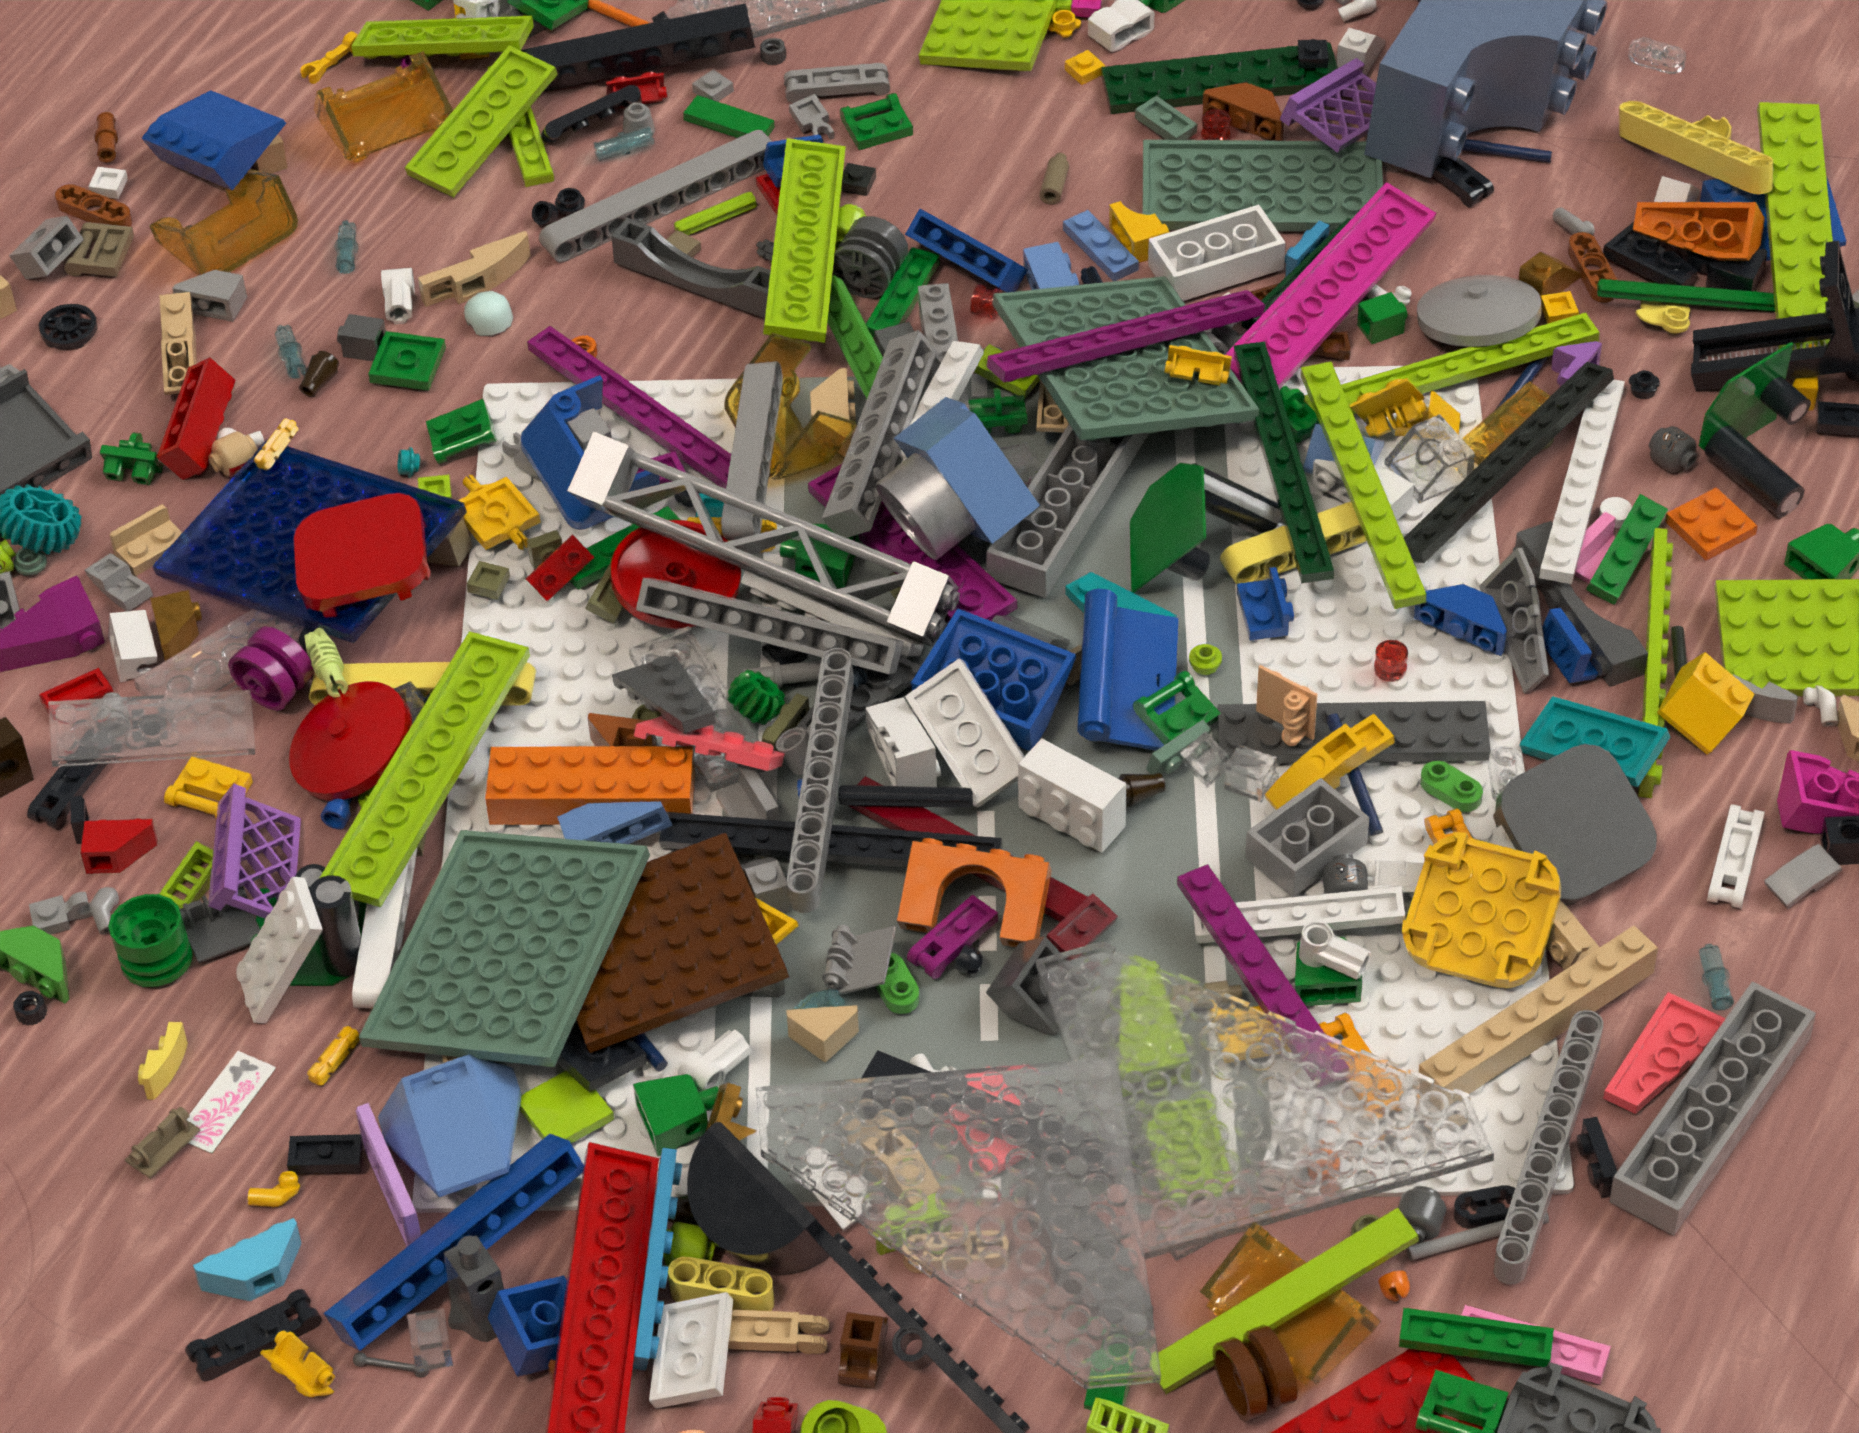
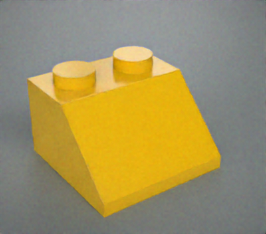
M1704 652L1681 667L1657 713L1707 755L1712 752L1744 716L1755 694Z

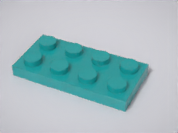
M1552 696L1519 746L1522 753L1544 760H1549L1575 746L1583 744L1599 746L1610 752L1619 763L1629 783L1632 786L1638 787L1671 737L1667 728Z

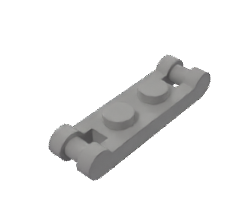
M883 63L791 70L786 72L783 77L784 85L786 86V99L791 103L813 94L821 97L864 92L885 95L890 91V83L887 79L888 69Z

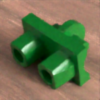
M1284 386L1280 389V394L1296 443H1301L1311 437L1315 424L1320 423L1315 411L1304 402V393L1299 389L1291 390Z
M993 388V398L968 400L970 412L976 414L989 434L992 432V427L1004 426L1005 431L1008 433L1021 432L1023 424H1028L1024 395L1001 397L1000 388Z
M133 432L130 435L129 441L120 440L119 447L102 445L100 449V455L104 459L103 474L108 480L121 481L126 468L133 469L131 475L133 482L150 485L154 474L162 473L164 464L156 458L157 453L151 451L152 445L150 443H143L142 434Z

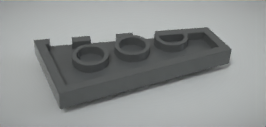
M675 655L661 656L654 659L653 662L612 674L615 687L620 690L623 688L627 689L628 696L634 700L642 699L645 702L646 708L652 712H661L662 719L683 733L716 724L714 711Z
M900 656L897 672L894 674H886L860 667L867 674L868 681L860 685L855 692H852L846 733L866 718V707L888 702L909 687L921 666ZM814 705L796 727H801L804 730L807 729L812 722Z

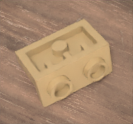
M163 504L110 533L114 555L128 564L131 573L135 577L189 547L187 537L170 521L168 509Z
M1560 900L1546 948L1553 959L1566 970L1600 947L1562 900Z

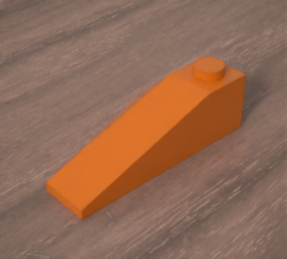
M1637 202L1633 231L1718 261H1749L1761 246L1765 217L1756 202Z

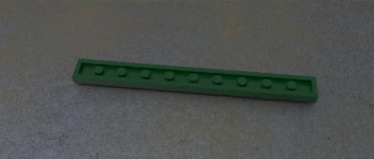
M1265 341L1234 345V358L1242 385L1259 408V414L1253 422L1301 583L1334 579L1333 564Z

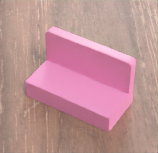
M1604 512L1586 530L1574 576L1588 584L1616 537L1613 535L1616 517L1607 512Z

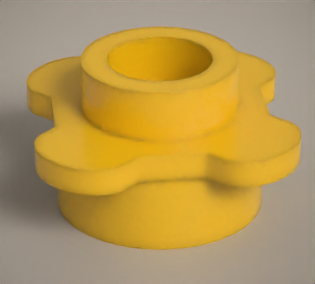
M1059 10L1053 14L1052 22H1050L1047 30L1050 32L1055 31L1056 34L1065 38L1070 37L1076 28L1081 27V21L1075 19L1073 12Z

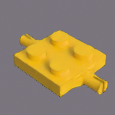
M469 475V478L466 476L462 483L470 493L466 497L452 503L453 513L456 516L463 517L467 529L485 550L508 539H511L520 550H524V547L527 548L528 538L522 532L541 523L540 514L507 476L494 483L481 485L473 475Z

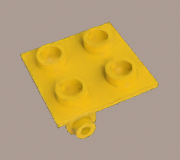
M1408 378L1395 379L1385 386L1386 388L1375 393H1365L1358 397L1356 402L1349 405L1367 424L1365 429L1369 437L1376 436L1378 438L1391 432L1388 420L1394 430L1398 429L1393 416L1394 413L1397 414L1399 421L1404 426L1406 421L1401 410H1403L1408 423L1423 417V413L1428 411L1424 402V396Z

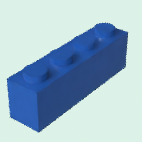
M921 208L905 233L906 236L1005 292H1016L1028 269Z

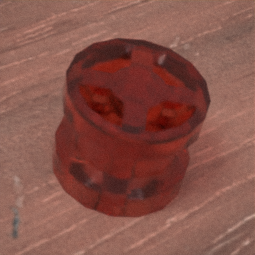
M1220 109L1206 111L1201 119L1203 127L1201 139L1230 140V115Z
M977 284L971 298V314L979 315L984 313L989 318L996 319L999 314L992 305L993 294L1003 293V290L998 288L989 290L985 285Z
M1385 640L1379 643L1375 651L1374 672L1376 676L1388 682L1399 681L1407 672V647L1397 640Z

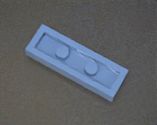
M1089 210L1063 221V231L1112 281H1117L1139 270V261Z

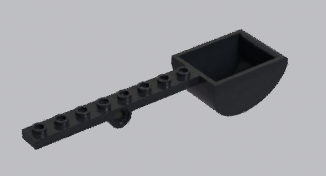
M715 1122L707 1129L699 1140L689 1164L687 1176L688 1199L692 1214L701 1230L729 1259L739 1266L766 1271L769 1275L777 1276L806 1271L831 1257L900 1327L893 1337L892 1347L896 1356L908 1368L921 1370L934 1362L1003 1433H1026L1030 1429V1426L1015 1411L1008 1416L1000 1407L1005 1401L989 1385L983 1390L974 1381L979 1376L964 1359L957 1364L949 1356L954 1349L939 1334L932 1338L924 1330L928 1323L914 1308L907 1313L898 1304L903 1297L888 1282L882 1287L874 1279L878 1272L863 1257L857 1262L849 1254L853 1249L850 1243L839 1232L832 1237L818 1220L721 1122ZM922 1340V1348L918 1353L914 1355L906 1353L910 1342Z

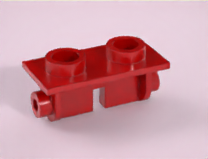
M646 72L641 76L632 78L621 76L606 82V95L626 86L635 85L640 89L642 104L662 102V98H667L666 86H664V72L657 74L655 72Z
M572 534L526 580L546 601H549L594 556Z

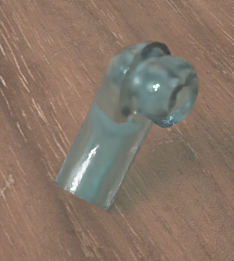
M831 988L809 994L793 1009L844 1006L845 1000L840 997L838 990Z

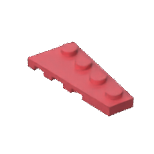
M662 716L637 723L634 737L646 739L649 735L663 737L661 744L672 747L677 745H695L696 753L707 756H720L721 753H726V761L765 771L782 767L785 755L775 751L772 744L760 741L754 743L744 741V736L735 732H724L723 734L714 731L713 725L683 733L662 719Z
M1668 992L1604 1091L1603 1099L1634 1114L1638 1113L1697 1060L1726 1018Z

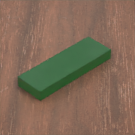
M699 95L693 99L683 112L684 121L736 138L755 130H762L769 136L775 128L774 120Z

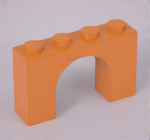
M923 838L922 842L912 841L897 922L900 928L904 930L923 933L930 932L937 925L942 896L947 887L955 879L963 875L982 873L995 878L1006 890V905L999 938L1003 946L1017 947L1021 942L1036 939L1040 936L1052 872L1049 862H1044L1045 859L1043 857L1033 854H1025L1024 858L1012 857L1010 852L1001 849H991L990 853L976 851L977 848L969 844L959 843L956 844V847L943 846V842L931 838Z

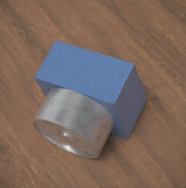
M948 397L942 399L893 438L907 459L875 484L880 498L897 523L912 541L934 560L939 559L969 534L993 544L1040 506L976 414L970 412L964 403Z

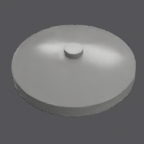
M1474 275L1446 281L1427 291L1417 305L1418 325L1427 336L1442 343L1464 347L1490 346L1519 338L1538 324L1542 314L1540 295L1532 286L1515 278L1498 275Z

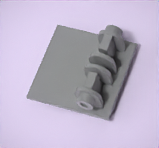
M838 925L837 929L832 931V946L828 949L826 970L822 976L827 987L825 997L831 998L885 984L896 927L891 926L854 936L848 926Z

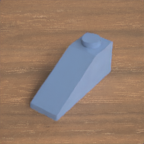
M661 801L588 803L557 816L565 839L630 844L673 826Z

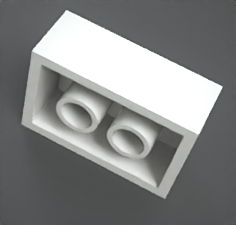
M1042 738L1018 763L1019 808L1029 816H1035L1043 820L1055 830L1063 831L1078 839L1083 845L1092 847L1102 853L1126 827L1125 782Z

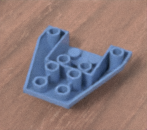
M468 1054L401 1078L378 1115V1120L386 1144L438 1197H442L480 1182L492 1180L509 1172L522 1093L513 1068L490 1060L478 1059Z

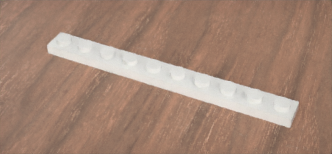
M1613 380L1584 409L1539 576L1541 579L1572 584L1625 381Z

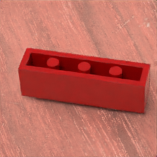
M211 357L188 367L156 457L182 480L193 475H200L208 467L212 443L217 440L216 436L220 425L224 421L227 404L232 398L231 392L236 380Z

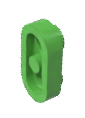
M1432 761L1422 768L1420 784L1427 793L1454 809L1458 808L1461 812L1474 811L1481 805L1483 788L1472 777L1443 761Z
M891 953L888 965L890 967L887 970L885 984L875 987L890 1011L897 1014L910 1013L919 1004V987L903 959L899 955ZM900 990L906 991L904 993H899Z

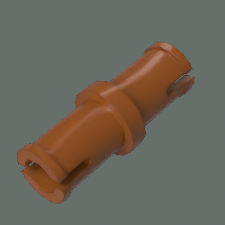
M102 112L96 119L97 130L95 131L94 139L97 144L98 159L101 162L109 163L116 158L115 145L118 142V133L115 130L116 118L110 112Z

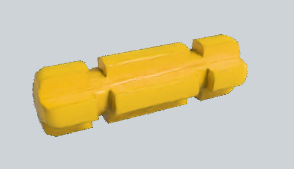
M283 419L255 456L254 461L259 469L269 470L275 463V459H278L290 443V439L298 432V427L294 420Z
M345 1026L337 1034L339 1039H333L317 1059L319 1063L315 1062L307 1071L308 1079L312 1083L322 1086L330 1078L328 1073L335 1072L350 1053L348 1049H353L360 1041L358 1038L359 1032L356 1029Z

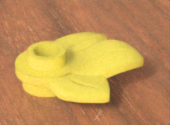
M1641 301V309L1635 312L1644 322L1662 326L1665 331L1672 334L1685 332L1690 325L1688 319L1690 308L1688 304H1664L1661 302Z

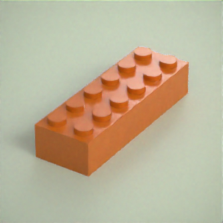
M693 746L491 747L485 797L489 825L560 824L557 816L588 803L661 801L666 812L693 814L696 775Z

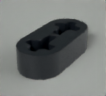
M1501 1185L1460 1194L1454 1203V1220L1458 1225L1467 1229L1505 1220L1509 1208H1506L1503 1203L1499 1202L1500 1200H1506L1507 1204H1511L1515 1188L1509 1185ZM1470 1206L1472 1211H1476V1214H1470L1464 1208Z

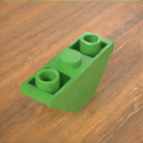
M34 925L0 931V968L11 973L20 983L25 984L27 982L36 987L45 997H54L65 1004L70 998L66 960L60 940Z

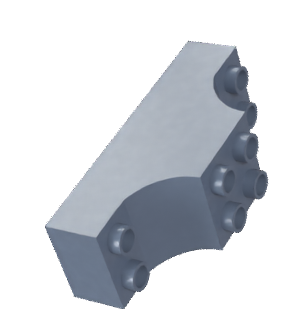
M1421 0L1380 62L1364 155L1431 178L1443 157L1454 161L1458 159L1464 147L1467 134L1490 127L1505 126L1521 127L1540 132L1552 111L1563 115L1567 113L1577 87V81L1572 80L1573 77L1584 81L1588 78L1593 68L1598 48L1586 44L1587 35L1595 36L1598 33L1607 10V1Z

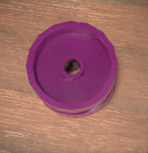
M268 626L259 628L248 639L247 646L240 648L230 658L228 663L230 674L242 691L256 703L276 711L284 709L295 697L296 691L303 689L314 675L312 661L302 647L286 633Z

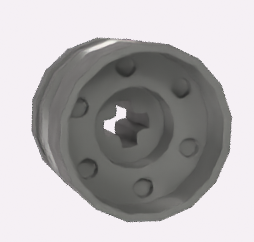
M863 216L854 221L834 254L832 275L841 278L851 294L863 298H876L884 294L908 255V243L900 230L887 220L875 216Z

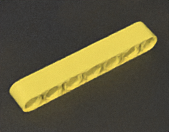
M1627 101L1620 104L1619 135L1622 138L1746 192L1765 194L1772 191L1773 159L1770 156L1643 102Z
M450 662L343 664L342 674L348 685L364 681L384 683L392 687L405 700L408 707H423L424 699L434 690ZM526 662L501 706L525 705L530 702L536 676V670L530 663ZM314 672L309 700L314 705H317L329 694L327 693L324 681L320 680Z

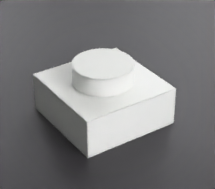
M97 167L88 186L89 190L108 198L119 199L128 180L126 170Z

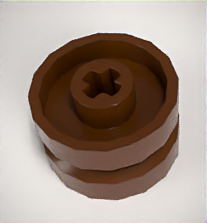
M1263 1324L1246 1331L1243 1334V1341L1231 1337L1213 1346V1360L1220 1385L1232 1409L1241 1420L1248 1422L1264 1415L1267 1412V1405L1277 1410L1297 1400L1296 1378L1290 1360L1277 1335L1270 1327Z

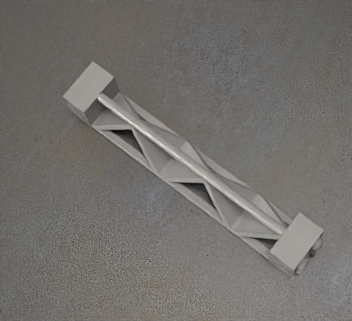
M593 432L567 490L584 505L750 571L930 647L934 646L935 641L939 639L946 628L947 623L944 621L948 611H953L959 601L960 593L957 592L959 587L949 575L914 561L912 564L904 562L636 453L629 445L597 432ZM639 468L672 481L628 492ZM687 490L707 536L642 509ZM698 492L784 526V528L724 542ZM800 536L820 582L754 556V554ZM811 538L899 574L837 589ZM901 587L891 611L867 602L869 599Z

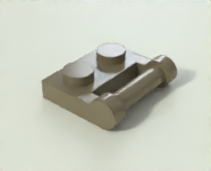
M91 222L84 223L80 230L84 240L76 247L72 257L66 261L64 266L65 272L71 276H80L81 273L117 277L134 238L133 228ZM96 240L89 259H86L85 256L92 241Z

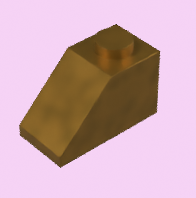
M1539 252L1520 266L1518 280L1532 286L1541 296L1561 293L1580 279L1581 273L1559 259Z
M189 590L150 598L166 666L173 665L199 635L196 621H201L202 615L198 601L191 602Z

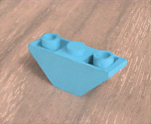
M292 1218L283 1223H277L254 1237L243 1239L236 1243L235 1246L218 1254L209 1255L201 1262L194 1264V1271L201 1291L252 1301L283 1286L301 1246L297 1222Z

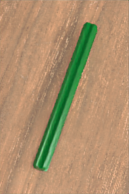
M1600 279L1597 283V296L1603 298L1775 312L1774 293L1611 279Z

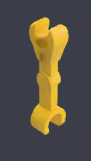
M353 31L348 32L344 36L342 44L333 51L327 52L320 60L304 64L300 69L302 78L308 76L311 84L320 81L329 66L337 64L338 60L348 52L352 53L351 46L358 34Z

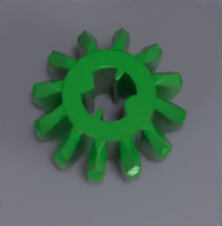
M747 669L745 672H741L732 681L731 687L727 691L729 695L727 700L734 705L733 709L741 713L742 718L746 717L752 723L758 722L761 725H766L779 715L782 706L785 704V695L779 690V685L773 683L770 677L763 676L759 671L755 673Z

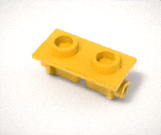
M1169 345L1164 373L1170 374L1171 378L1192 381L1193 373L1197 371L1200 372L1198 382L1220 386L1221 383L1227 384L1232 356L1223 355L1219 352L1195 350L1187 346Z
M279 1332L274 1339L276 1343L275 1348L260 1352L271 1363L272 1369L279 1374L285 1375L296 1385V1390L302 1395L312 1398L334 1393V1390L328 1386L335 1378V1375L332 1373L333 1368L315 1352H309L304 1361L303 1358L309 1347L293 1332Z

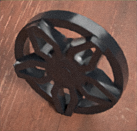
M63 304L54 307L46 312L39 322L41 338L50 348H82L95 335L97 330L95 314L91 309L80 304ZM65 313L64 315H62V316H60V317H55V316H57V315H59V314ZM80 313L86 315L90 319H80ZM45 327L51 331L49 335L46 334Z

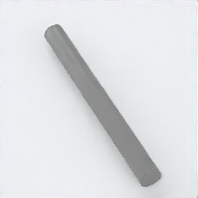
M1547 1212L1543 1224L1549 1223ZM1505 1220L1412 1245L1407 1248L1410 1261L1499 1237Z

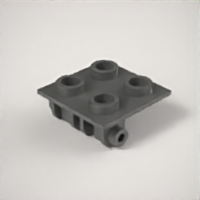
M243 886L239 887L238 896L247 899ZM206 896L202 897L203 903L197 900L189 904L184 903L182 904L183 908H180L185 930L198 963L250 945L260 931L252 913L227 904L221 911L208 906L209 901Z

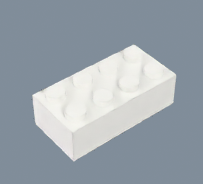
M1260 205L1149 239V268L1155 277L1165 276L1182 301L1284 269L1285 241Z

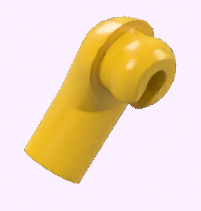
M293 1171L282 1172L278 1178L279 1183L272 1189L250 1187L248 1191V1205L282 1206L298 1194L300 1188L298 1175Z

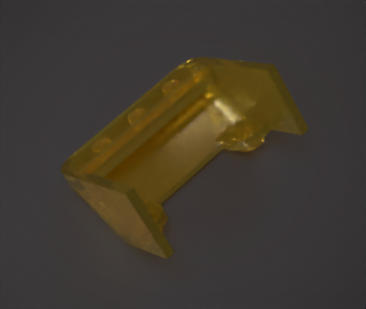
M773 332L749 364L778 361L781 365L783 385L769 479L780 480L828 464L856 429L857 424L855 421L818 410L803 429L790 405L800 392V381L795 370L812 347L808 343ZM744 371L729 389L724 401L725 411L735 428Z

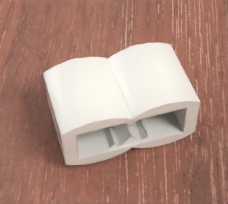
M1116 0L1111 7L1095 11L1088 18V35L1110 52L1118 51L1127 46L1132 40L1145 37L1154 29L1155 12L1139 0Z

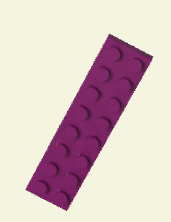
M842 464L808 483V492L825 508ZM881 501L871 530L858 534L859 540L872 549L912 564L914 561L949 575L959 587L957 592L960 593V597L955 609L948 611L945 621L948 623L957 609L964 610L989 621H992L996 615H1008L1017 609V599L957 544L937 560L925 554L897 523L883 501Z

